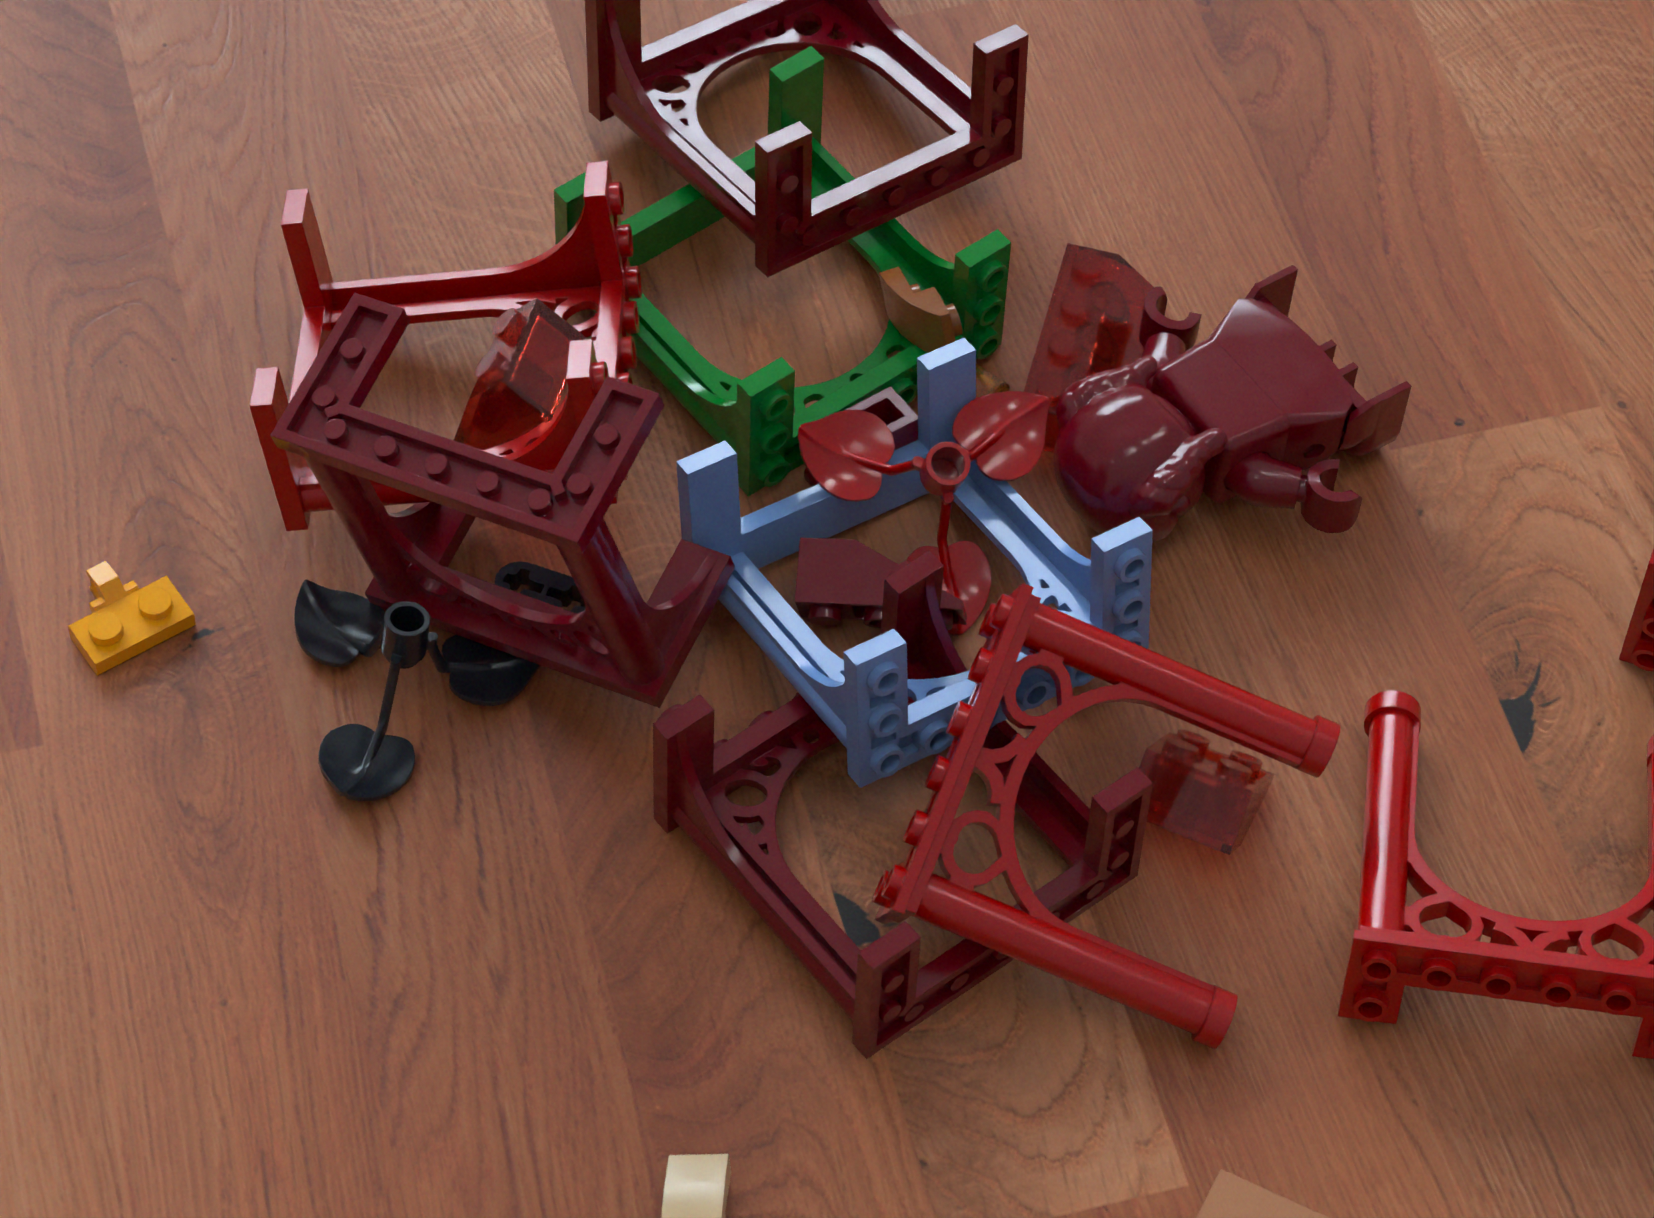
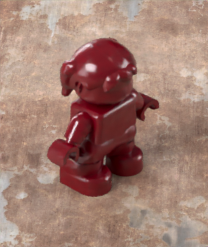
M1294 265L1256 283L1245 299H1238L1211 335L1195 346L1202 314L1190 312L1188 317L1181 321L1165 317L1167 295L1163 287H1155L1147 293L1143 304L1138 332L1139 342L1144 348L1141 358L1130 365L1097 372L1070 384L1064 389L1062 396L1057 402L1055 411L1059 432L1054 445V472L1057 484L1070 507L1088 527L1099 534L1140 517L1153 530L1152 542L1162 540L1172 532L1178 522V518L1184 516L1198 503L1202 491L1212 501L1217 503L1239 497L1242 501L1252 506L1294 509L1296 502H1301V515L1309 525L1325 533H1341L1349 530L1356 522L1362 497L1352 490L1345 492L1333 491L1340 459L1328 458L1337 451H1344L1347 454L1361 457L1395 441L1401 430L1412 386L1405 381L1368 401L1354 389L1358 366L1352 362L1338 369L1333 363L1336 350L1334 341L1330 340L1318 346L1306 332L1288 317L1298 272ZM1310 468L1307 476L1301 475L1302 470Z

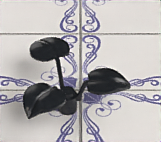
M307 579L302 583L296 600L294 613L295 633L301 648L313 660L332 667H344L351 664L360 653L365 657H372L381 646L382 654L390 663L375 732L369 727L360 724L342 725L331 730L320 744L318 763L321 773L340 796H345L350 800L376 801L386 798L400 790L410 779L415 764L413 745L405 738L385 734L390 720L400 669L415 666L424 658L426 650L429 651L437 671L440 673H450L449 687L451 691L460 699L481 706H497L511 701L524 690L541 666L459 635L446 639L440 652L437 645V633L429 632V613L424 607L414 602H398L391 605L384 612L380 606L370 603L363 596L329 589Z

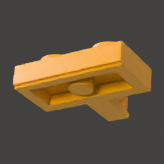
M104 561L86 570L91 583L89 589L96 598L89 602L92 614L68 625L71 640L98 676L195 626L196 622L193 611L167 575L139 589L134 581L122 585L118 575Z

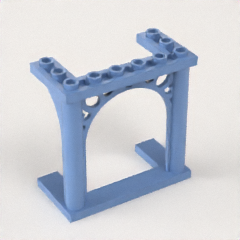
M965 338L917 357L918 440L894 450L887 464L895 465L907 462L915 456L925 459L930 449L941 442L956 443L952 435V426L955 418L967 403L976 399V349ZM726 441L676 461L682 539L731 556L735 568L718 600L847 748L848 775L861 788L880 778L889 777L898 770L929 755L938 754L951 746L954 736L946 733L951 716L959 701L968 704L976 684L968 680L969 671L941 678L907 679V642L895 629L844 651L843 660L822 643L758 570L763 566L799 551L800 537L829 538L930 493L922 485L919 471L914 470L894 476L882 474V483L878 493L867 501L852 502L838 499L826 492L819 484H816L753 513L740 517L737 453ZM972 461L967 477L960 488L953 493V501L1011 561L1022 575L1026 584L1034 587L1031 594L1041 598L1040 603L1046 606L1053 603L1060 612L1149 649L1153 530L1138 517L1091 539L1090 560L1077 553L1063 541L1007 481H996L984 476L979 471L976 461ZM1020 652L1016 662L1020 661L1027 655ZM1065 666L1070 674L1072 688L1085 685L1095 678L1070 666ZM1037 668L1028 669L1023 673L1021 683L1017 687L1015 695L1020 709L1025 711L1036 708L1044 701L1056 696L1055 683L1050 674ZM908 697H911L915 702L908 705ZM1001 703L998 706L990 729L1007 719L1002 712Z

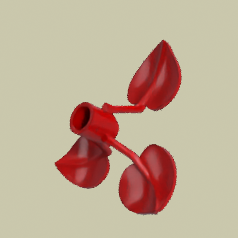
M1021 391L997 392L978 397L967 403L955 418L952 426V435L956 443H938L930 449L925 459L915 456L910 461L895 465L887 464L895 448L894 438L890 429L878 416L862 410L839 411L819 420L801 424L798 429V444L803 462L811 476L826 492L838 499L852 502L870 500L875 497L881 487L882 474L894 476L914 470L919 471L920 481L928 492L941 496L937 531L938 547H919L907 557L906 561L912 562L930 551L944 565L942 590L962 600L967 615V625L953 624L952 629L948 630L949 635L959 636L976 622L986 605L991 587V569L985 553L976 543L966 540L958 541L948 546L947 535L951 506L954 500L953 493L964 482L970 471V463L974 460L979 471L992 480L1014 481L1027 475L1036 466L1044 448L1050 401L1046 396Z

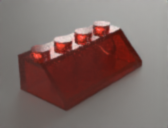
M1067 243L1024 388V392L1046 396L1050 401L1043 451L1054 453V445L1059 432L1055 407L1066 387L1097 372L1130 365L1142 356L1144 348L1139 342L1138 332L1144 300L1147 293L1154 287L1120 254Z

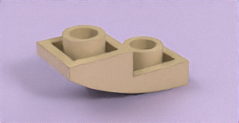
M729 1154L669 1155L661 1218H726L725 1209L731 1178Z

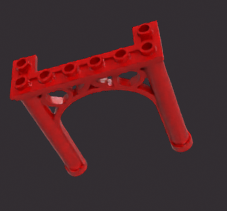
M1022 583L1010 595L1002 594L997 604L991 603L985 614L978 635L987 639L984 646L979 649L968 674V680L976 684L968 704L959 701L949 721L946 733L954 736L947 757L937 755L927 776L925 788L933 792L926 810L923 812L916 809L907 826L903 842L911 845L906 860L899 865L894 864L890 871L885 870L877 884L872 898L873 903L880 905L875 921L882 924H887L891 921L900 923L913 916L927 924L959 935L1190 1032L1193 1041L1216 1049L1225 1037L1233 1019L1238 1000L1237 994L1216 985L1208 984L1075 928L1052 914L1033 893L1020 867L1014 839L1015 804L1023 775L1039 746L1059 724L1077 712L1104 703L1131 702L1155 708L1316 778L1323 773L1331 759L1339 738L1340 724L1319 715L1311 719L1040 603L1041 598L1031 594L1034 587ZM1020 652L1027 655L1020 661L1016 662ZM1065 666H1070L1112 685L1092 689L1073 696L1070 674ZM1028 669H1042L1050 674L1054 680L1057 707L1045 715H1028L1017 704L1016 690L1021 683L1023 673ZM1000 703L1002 712L1010 723L1019 729H1032L1026 738L1019 733L1015 734L1009 744L1002 748L989 749L982 747ZM1011 760L1003 779V775L997 766ZM974 771L986 785L988 793L986 806H996V816L994 817L990 812L974 810L965 812L954 819L971 774ZM972 824L980 825L989 831L993 837L998 856L990 866L977 874L966 873L960 869L953 855L954 845L958 841L959 833L963 827ZM937 860L946 878L933 873ZM1002 873L1008 889L1022 910L973 889L974 887L985 885Z
M1389 690L1373 695L1367 701L1364 710V731L1369 739L1357 930L1354 929L1338 1005V1017L1396 1024L1404 987L1411 986L1435 991L1485 996L1494 999L1544 1004L1553 1007L1640 1017L1632 1046V1056L1654 1059V939L1645 929L1637 925L1651 910H1653L1654 925V735L1651 736L1647 743L1648 880L1644 887L1629 902L1617 909L1594 917L1565 921L1528 919L1495 911L1460 895L1440 880L1423 860L1415 839L1421 706L1414 697L1401 691ZM1407 880L1422 897L1410 907L1406 906ZM1447 917L1463 928L1466 934L1459 937L1436 935L1424 929L1421 923ZM1482 934L1491 937L1490 943L1480 941ZM1612 939L1634 951L1638 958L1633 960L1608 958L1599 954L1593 946ZM1577 946L1575 954L1567 953L1568 947Z

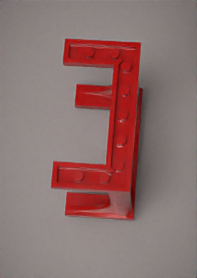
M608 161L586 163L583 194L585 205L575 226L558 244L527 261L488 269L333 282L308 188L287 190L281 227L304 306L289 403L354 292L403 308L410 319L409 324L484 317L509 318L529 322L554 334L569 349L566 374L568 393L559 407L537 427L514 440L483 451L553 474L606 377L608 376L633 385L632 376L628 369H636L637 365L634 337L631 334L639 333V312L637 303L633 299L642 297V280L639 266L630 267L628 257H633L632 230L630 224L621 225L620 215H624L625 211L623 187L621 182H612ZM590 309L597 311L591 319L577 325L565 324L577 312ZM590 336H591V338H592V339H588V340H582V339H584V338H586V337H590ZM258 368L255 371L249 407L286 531L308 530L311 512L334 510L304 457L277 448L271 438V433L289 403L279 368ZM369 480L384 506L432 502ZM618 491L611 504H617Z

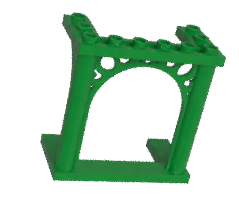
M810 46L769 69L768 135L799 121L812 132L813 199L855 178L821 145L824 58ZM755 147L733 158L732 161L755 181ZM586 172L554 189L556 244L571 231L582 213L585 205L583 194ZM687 184L621 222V225L630 224L632 230L633 257H628L630 267L642 265L725 216L696 189ZM895 218L847 240L870 263L878 275L880 272L899 267L909 285L917 283L920 290L935 286L945 305L953 303L958 312L962 334L955 336V340L965 338L976 349V359L989 357L1001 345L1011 242L998 229L956 253L955 263L948 262L929 251ZM643 293L641 298L633 299L637 303L639 312V333L631 334L634 337L637 358L717 443L726 441L737 453L739 487L748 497L765 486H775L790 471L804 464L798 444V429L801 424L844 411L890 386L907 404H910L915 396L918 395L917 357L928 352L920 349L903 337L890 319L877 347L859 365L831 380L814 385L795 387V370L783 357L776 359L743 380L723 372L708 362ZM895 351H901L888 359L887 356ZM813 400H818L816 403L805 408V405Z

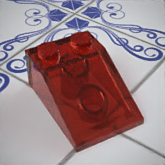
M538 298L518 309L509 308L496 321L492 331L495 339L489 352L480 360L475 369L477 381L468 399L454 441L480 450H486L514 440L539 424L552 420L567 384L569 342L585 340L586 337Z

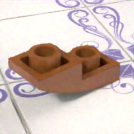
M899 267L879 273L888 318L894 327L911 343L929 353L956 341L955 336L962 334L960 318L954 304L945 305L935 286L920 290L917 283L909 285Z

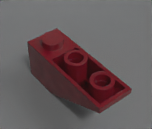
M800 537L795 604L800 616L807 617L810 623L821 626H836L841 624L842 619L863 620L866 626L881 629L884 579L898 564L857 540ZM942 590L940 611L947 631L952 629L953 624L967 625V615L963 601Z

